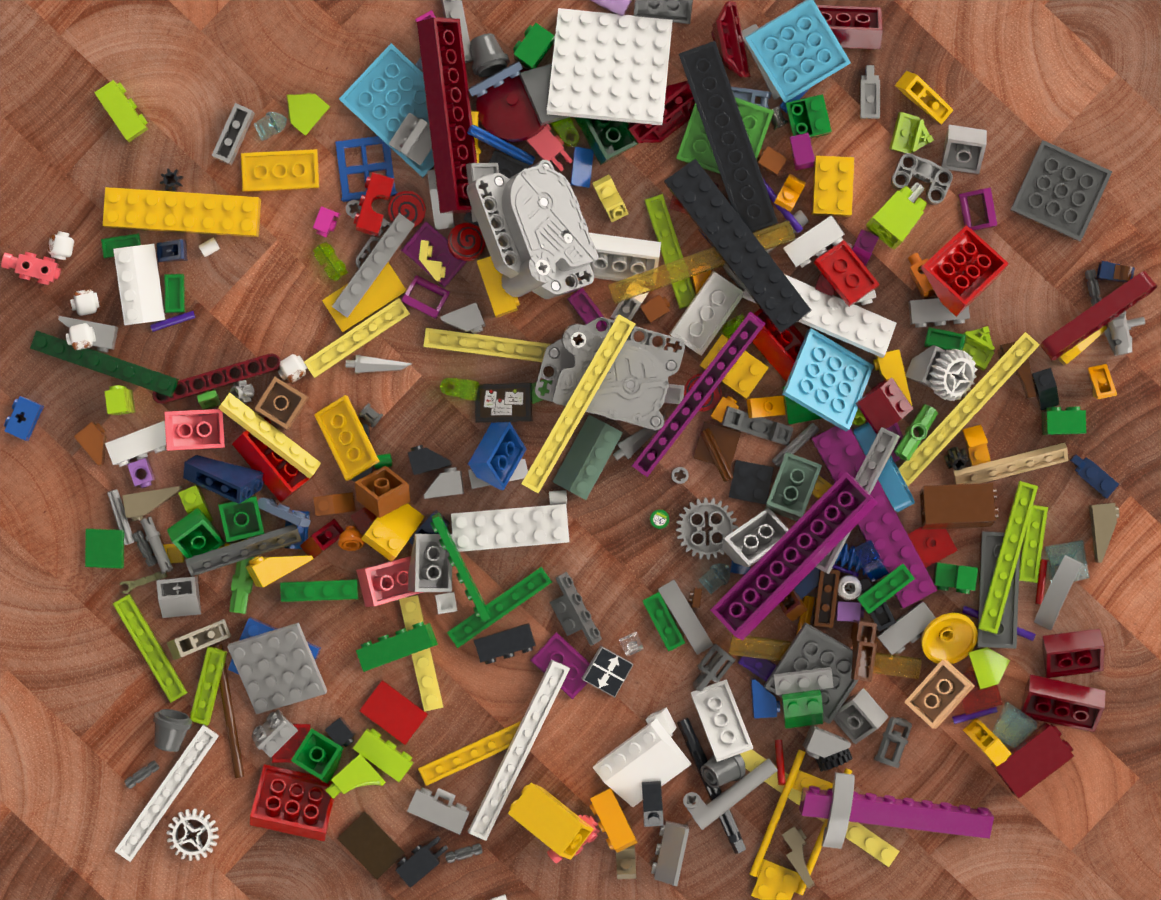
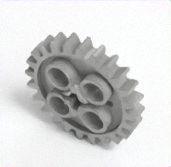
M704 497L703 503L699 499H696V505L689 502L691 508L684 507L683 509L686 513H679V516L683 518L682 521H676V523L681 525L680 528L676 529V531L681 532L677 539L684 540L680 545H687L686 552L692 549L693 557L696 553H699V559H702L704 554L707 560L710 559V554H713L715 558H717V552L724 555L722 550L724 538L731 534L733 529L738 528V526L733 525L737 518L730 517L734 512L726 511L729 507L728 505L722 508V501L715 504V498H712L710 503L706 497ZM705 511L708 512V526L712 527V530L708 531V546L706 545V532L702 530V527H705ZM714 513L721 515V521L717 524L711 522V516ZM695 514L702 516V521L698 525L692 523V516ZM716 532L722 535V540L719 543L712 541V535ZM696 533H700L703 536V540L699 544H695L692 540L693 535Z

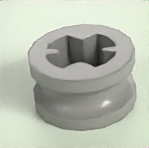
M677 467L672 471L671 477L675 483L682 484L688 480L689 474L685 468ZM683 470V474H685V479L681 478L680 481L676 480L677 477L674 476L675 472Z

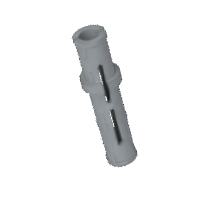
M151 516L147 517L148 519H142L140 523L146 533V541H149L161 573L170 572L173 570V567L161 542L160 532L156 530Z

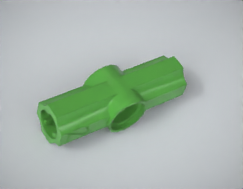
M923 404L911 425L906 428L905 435L894 451L899 458L906 461L910 460L921 440L927 436L928 429L938 415L936 409ZM914 428L919 431L918 437L913 433Z
M254 557L237 562L231 584L230 612L243 614L247 612L253 580L245 566L249 565L248 561Z

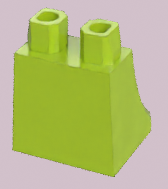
M907 186L897 191L866 224L868 230L892 249H896L903 242L924 213L923 210L927 205L922 198H918L915 203L911 202L908 198L913 192Z
M358 754L330 780L332 784L325 791L334 799L340 792L345 794L352 789L366 785L383 786L386 782L365 758Z

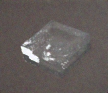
M637 632L619 639L626 657L644 650Z

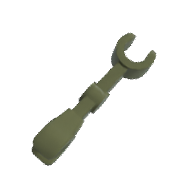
M160 571L135 581H122L119 585H128V590L122 592L126 594L137 586L167 578L168 575L167 572L162 574Z

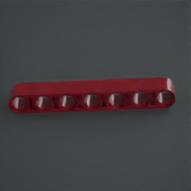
M1146 271L1139 273L1047 337L1040 344V347L1052 361L1058 359L1151 294L1157 288V284Z
M266 354L179 380L177 386L182 384L185 387V392L182 395H178L175 388L173 397L167 396L163 401L158 399V392L153 391L152 397L157 403L167 404L205 391L237 383L238 381L277 371L282 360L276 354ZM271 357L277 359V365L273 368H270L267 363ZM256 362L259 369L256 373H251L249 366L251 363ZM234 368L240 370V376L236 379L231 376V371ZM217 373L222 376V381L219 384H215L212 379ZM197 379H201L204 383L200 390H197L194 386Z

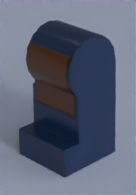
M1100 261L1096 279L1126 283L1134 277L1135 268Z

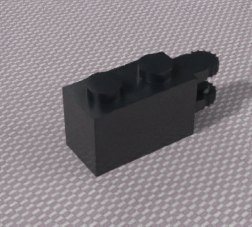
M861 578L860 580L862 593L873 586L870 583L871 581L866 578ZM886 602L869 614L872 622L877 624L876 630L879 632L896 623Z
M439 836L423 846L419 844L411 851L413 853L412 856L408 859L404 857L397 863L398 867L395 871L410 888L440 864L438 857L448 847L446 845L442 846L435 854L430 849L439 842Z

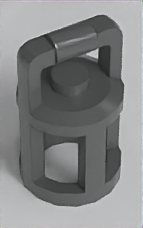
M714 644L697 665L701 673L693 682L694 688L701 692L710 680L719 682L736 659L717 644ZM717 651V653L706 666L705 664L707 663V661L714 654V652ZM728 659V662L725 664V666L721 669V671L718 674H716L718 670L721 668V666Z
M891 717L886 731L882 734L883 739L877 755L874 756V760L899 768V761L904 747L909 742L907 739L912 724L906 719ZM894 724L905 727L903 734L893 730ZM890 741L897 743L892 760L885 758Z

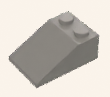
M415 534L408 571V591L452 592V566L448 560L450 554L447 549L443 550L439 539H441L439 534Z

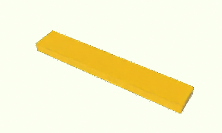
M521 721L419 767L418 770L425 785L432 784L508 749Z

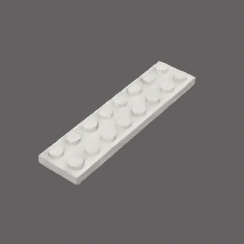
M785 275L812 310L798 322L883 358L885 356L897 324L896 322L854 304L848 307L843 299L826 295L815 290L813 286ZM745 289L742 297L756 303Z

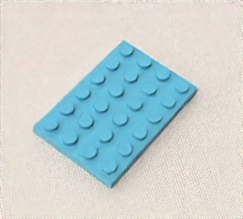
M391 43L339 100L424 178L428 173L427 171L434 167L432 149L423 163L419 165L389 145V142L408 113L413 114L419 119L422 118L429 125L423 72Z

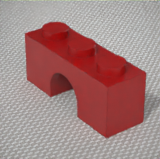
M373 172L371 178L367 177L364 188H367L366 195L361 196L359 206L362 207L360 214L356 213L353 224H356V231L378 237L384 215L376 213L371 205L377 199L389 201L395 179Z

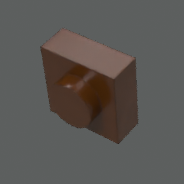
M694 587V591H690L688 602L692 603V607L700 608L702 588Z

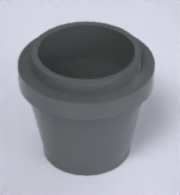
M483 34L470 41L473 60L472 70L475 75L490 77L506 68L510 63L508 55L504 53L494 34Z
M162 709L156 712L153 718L155 722L154 746L164 751L177 752L180 750L187 731L191 729L192 720L183 712Z
M740 754L719 762L716 761L713 755L701 767V774L709 786L717 788L731 781L742 779L745 776V762Z

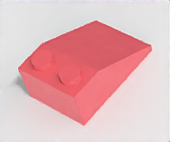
M220 409L164 412L166 451L225 448L223 412Z
M411 556L356 570L365 607H373L423 593L408 591V571Z

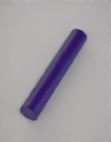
M190 311L151 324L150 326L152 332L196 317L194 311Z
M996 705L954 716L952 720L954 724L998 711Z

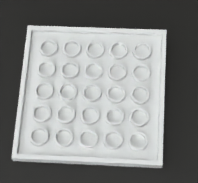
M558 8L547 114L662 125L673 20Z

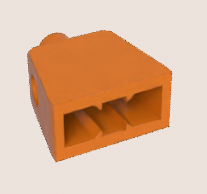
M918 253L912 254L908 257L912 265L909 273L922 298L927 299L936 294L925 274L919 273L923 271L921 267L928 259L922 260Z

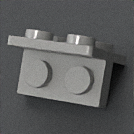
M408 113L389 142V145L421 165L432 149L428 122Z
M279 709L276 712L270 713L266 719L267 721L262 726H257L252 735L256 747L259 750L262 749L270 758L298 731L283 716Z

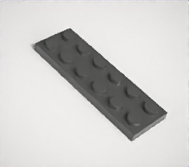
M981 532L978 626L1004 532ZM1020 554L998 633L994 634L978 629L977 647L1016 649Z

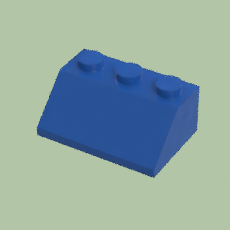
M510 422L491 423L468 465L477 478L499 490H504L523 457L526 447Z

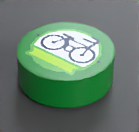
M655 510L650 516V522L655 528L662 529L668 525L669 515L664 510Z

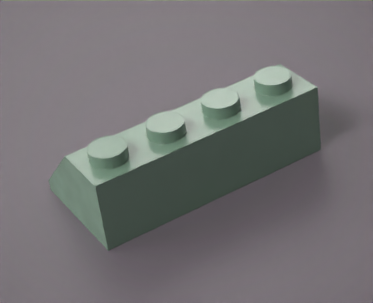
M589 415L553 482L586 500L623 432Z

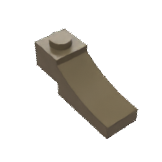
M794 826L782 834L792 849V852L786 856L810 889L815 883L808 872L804 859L803 846L806 845L804 839L807 837L801 828L797 830Z

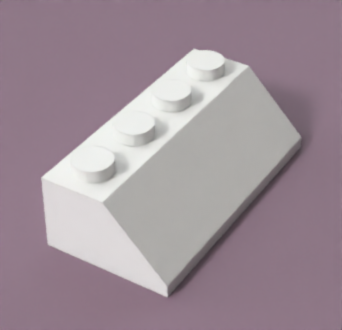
M589 233L598 254V259L590 263L594 278L629 283L635 280L640 284L655 286L661 242Z
M155 244L113 249L124 325L165 320Z

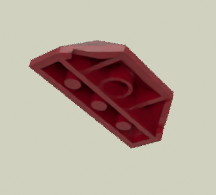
M727 1L712 24V38L716 42L723 65L740 77L750 78L751 75L737 4L733 1Z
M688 80L666 86L662 125L630 122L628 130L638 143L662 142L690 120L695 100Z

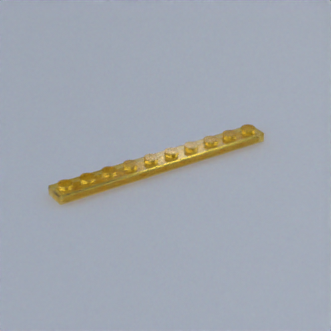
M789 221L753 233L765 250L796 239ZM713 247L609 284L608 288L614 304L726 265V263Z
M732 634L729 654L780 661L792 642L747 636L744 640H741ZM876 653L873 673L919 679L922 660L921 658Z

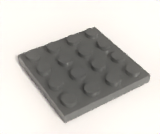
M1042 140L1010 211L1081 242L1112 171Z
M804 623L764 684V687L775 693L773 674L831 667L834 688L820 689L823 721L830 724L859 681L851 679L853 649L813 626Z

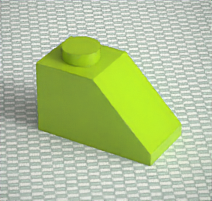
M199 485L178 492L187 514L199 508L210 522L213 521Z

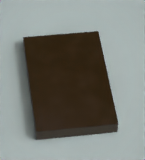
M365 811L337 838L376 879L384 874L405 853Z

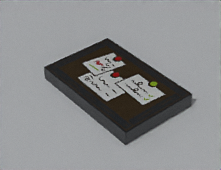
M532 383L475 384V423L533 421Z

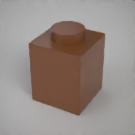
M768 146L766 150L761 149L757 158L759 160L758 165L777 176L787 160L785 156Z
M659 294L640 306V309L651 324L670 311L668 307L671 305L665 296L661 298Z

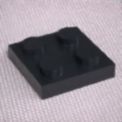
M736 460L729 498L766 505L774 467Z

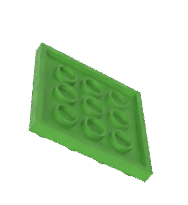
M735 97L757 160L774 110ZM695 103L676 159L687 163L696 159L702 168L720 174Z

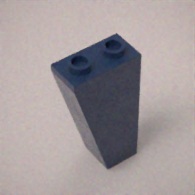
M195 455L184 462L183 479L238 504L260 491L264 484L263 472L199 455Z

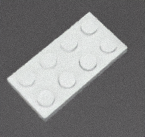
M712 271L669 334L681 339L687 347L702 356L741 300L744 291L715 271Z
M727 679L709 685L701 692L697 690L691 692L717 762L753 749Z

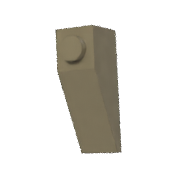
M182 486L122 495L126 518H131L132 521L142 520L144 515L150 514L180 492Z
M1115 503L1089 505L1096 563L1103 561L1117 524V518H1119V508L1115 506Z
M225 619L169 641L167 645L173 660H176L232 636Z

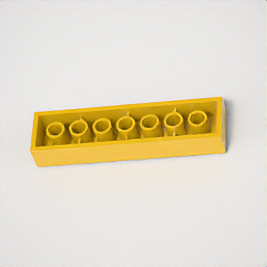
M105 187L103 226L106 228L259 237L261 199L259 197Z

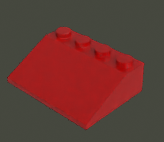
M966 225L932 256L921 269L941 303L957 317L1002 274L1009 263Z
M264 764L250 814V825L325 842L335 800L325 790L332 782L329 781L326 784L311 774Z

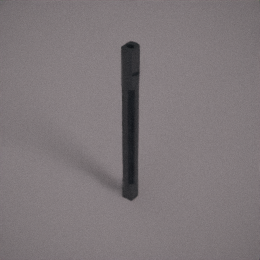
M684 718L677 722L678 727L712 801L722 792L720 787L712 788L703 779L701 767L708 760L689 719ZM727 810L719 817V820L734 853L738 854L746 850V847L730 810Z

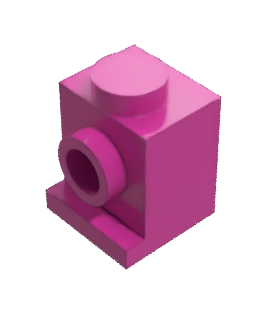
M321 206L313 229L317 230L316 234L327 238L330 231L333 232L336 227L337 221H335V217L340 218V214Z

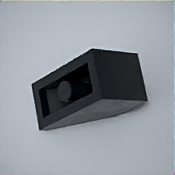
M1051 368L1032 373L1040 410L1060 405L1057 385Z
M661 781L642 782L644 827L664 826Z

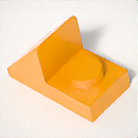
M789 174L774 203L791 212L806 182Z
M1107 364L1089 367L1088 374L1093 386V397L1102 399L1117 396Z
M977 425L962 429L971 466L991 462L986 444L988 441L982 426Z

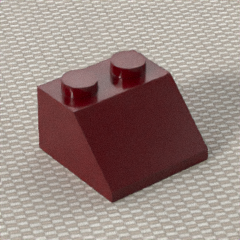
M893 378L878 383L855 403L876 434L879 433L881 427L884 429L889 428L913 410V407Z

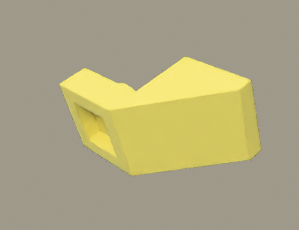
M610 175L592 183L611 222L629 214Z
M421 240L419 260L437 282H441V278H445L446 267L440 261L428 260V257H432L433 246H429V241Z

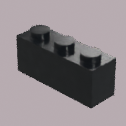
M530 623L474 640L480 663L485 661V665L496 662L497 657L503 656L504 659L515 656L514 652L520 650L522 653L530 652L533 650L532 647L536 646Z

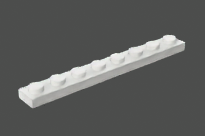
M205 725L200 728L115 850L116 853L129 862L132 861L219 737L217 733Z

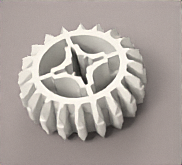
M957 349L946 350L945 353H940V359H935L936 364L931 365L933 371L929 373L932 376L929 381L932 383L931 388L934 390V393L942 399L949 401L961 400V397L966 396V392L971 391V385H975L973 380L977 377L974 373L978 369L974 367L976 362L972 360L973 357L965 351Z
M186 809L185 815L182 812L178 813L180 819L177 817L172 818L176 824L170 823L168 825L173 830L167 831V835H172L171 838L167 839V842H174L170 849L175 847L178 849L175 855L182 852L181 859H185L186 855H189L188 859L192 861L193 855H195L196 860H200V853L205 858L208 856L206 850L212 853L213 848L211 846L217 845V842L213 841V839H218L219 835L213 834V832L219 829L218 827L212 828L216 821H208L211 817L210 814L204 818L203 810L197 815V809H193L192 814L189 809ZM188 820H198L203 825L194 827ZM181 823H183L185 835L179 839L178 829ZM189 830H191V832H197L198 830H201L195 836L197 839H195L194 837H189L188 839H185L190 834ZM207 830L208 839L203 847L200 835ZM190 842L198 850L187 849L182 844Z

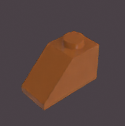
M91 422L74 437L98 466H102L105 461L107 436L104 432L106 430L99 422L97 424Z
M353 492L313 497L316 516L356 511Z

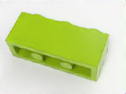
M112 80L96 91L95 95L125 139L131 142L148 130L146 127L148 122L142 114L138 115L135 110L137 106L132 98L127 99L124 94L127 91L121 82L117 84Z
M110 386V390L104 391L108 414L123 415L135 413L133 392L127 389V386Z
M367 729L353 749L397 782H400L414 763L411 761L412 757L405 751L400 753L396 750L397 746L390 740L385 742L381 739V734L375 729Z

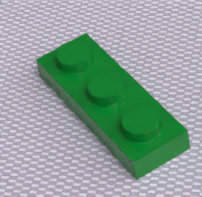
M902 563L860 595L857 600L866 612L870 614L915 578Z
M660 592L642 600L668 652L685 644Z

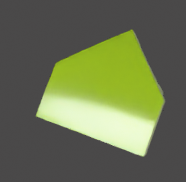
M315 93L286 95L288 119L305 136L330 108Z
M899 112L889 149L905 154L913 153L934 141L933 137L928 133L923 119Z
M988 326L963 333L966 335L963 351L973 357L972 360L976 362L975 366L983 371L989 364L995 350Z
M988 647L968 653L979 689L999 684L1010 660Z

